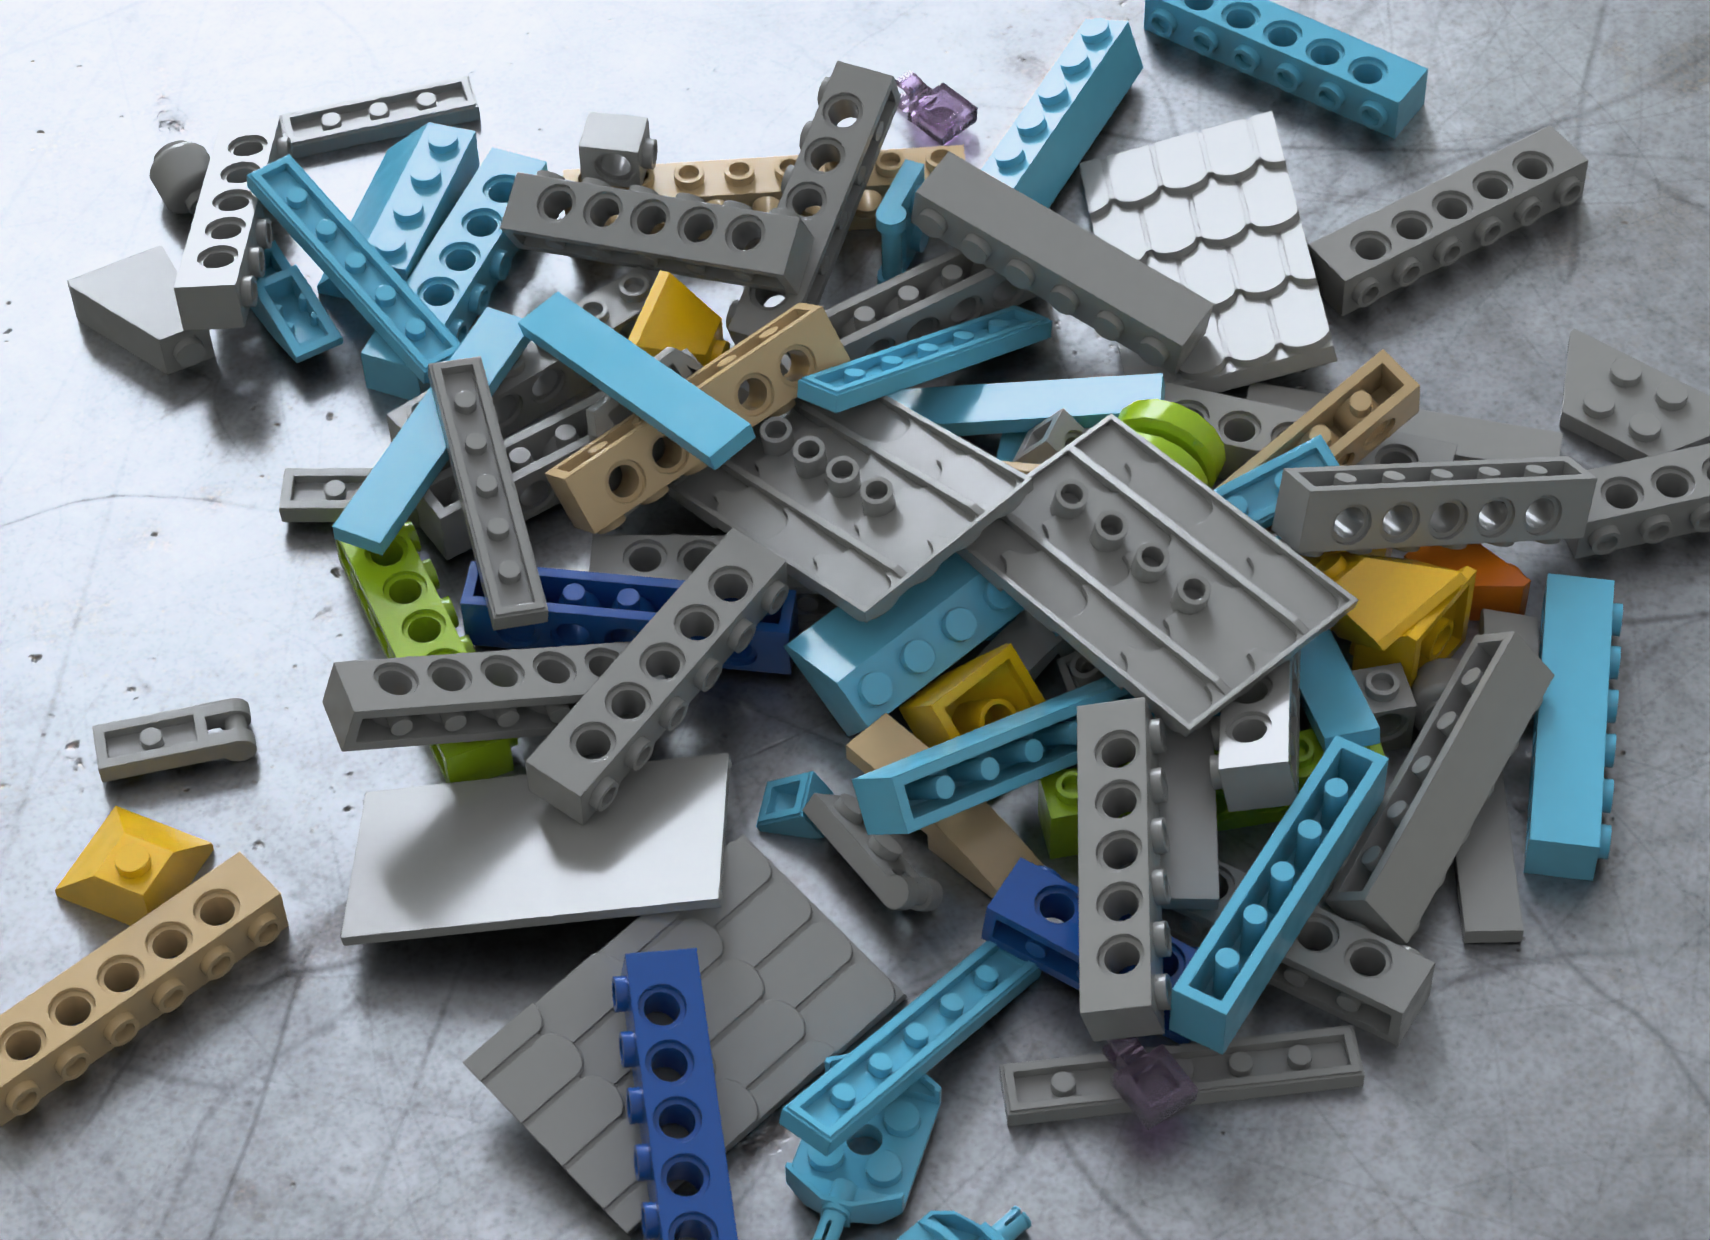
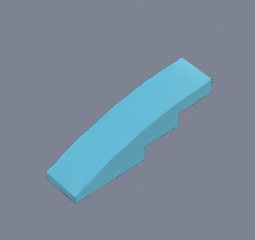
M272 241L271 248L264 250L265 274L264 277L257 278L258 301L256 307H250L277 343L296 363L343 344V337L296 264L291 266L276 241Z

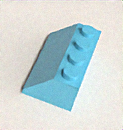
M428 122L390 147L351 219V223L405 282L480 167L476 132ZM323 273L317 285L318 293L347 299L326 274Z
M955 552L940 564L938 570L930 578L920 584L913 585L903 593L895 605L883 615L866 623L856 620L836 606L783 647L847 736H851L864 731L885 713L889 714L1025 608L1004 590L1000 592Z

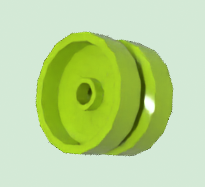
M1160 399L1137 400L1121 410L1118 419L1212 489L1226 461L1225 446L1215 428L1202 416L1178 403Z

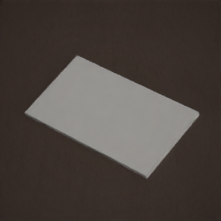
M729 753L647 761L640 770H631L621 781L617 795L608 808L602 812L596 810L584 825L530 792L527 775L365 792L343 927L340 932L343 946L721 907L729 780L732 767Z

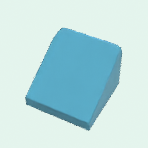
M814 771L768 781L756 827L760 832L810 839L824 838L825 836L802 810L814 793L834 794Z

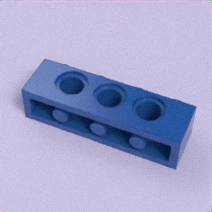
M1020 857L986 908L981 938L997 944V947L1023 961L1029 960L1035 963L1038 969L1079 990V887L1062 879L1053 869L1043 865L1037 866ZM1126 914L1118 921H1125L1131 918L1132 915ZM1046 918H1057L1064 923H1053ZM1171 936L1172 954L1169 957H1163V974H1169L1173 989L1199 947H1191ZM1137 965L1127 966L1118 974L1128 973ZM1164 1010L1165 1034L1161 1035L1178 1044L1191 1043L1192 1040L1169 1030L1170 1010Z

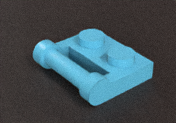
M905 159L876 210V228L881 233L882 265L877 274V285L906 272L916 252H923L929 241V236L924 234L918 226L911 223L915 192L925 181L924 164Z

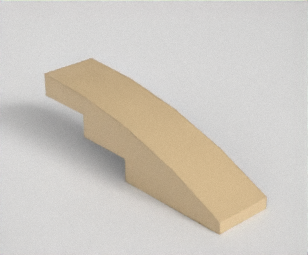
M885 713L846 744L847 760L866 774L926 750L929 747ZM987 802L920 829L928 835L929 850L992 899L1020 857L1037 866L1043 865L1014 830Z

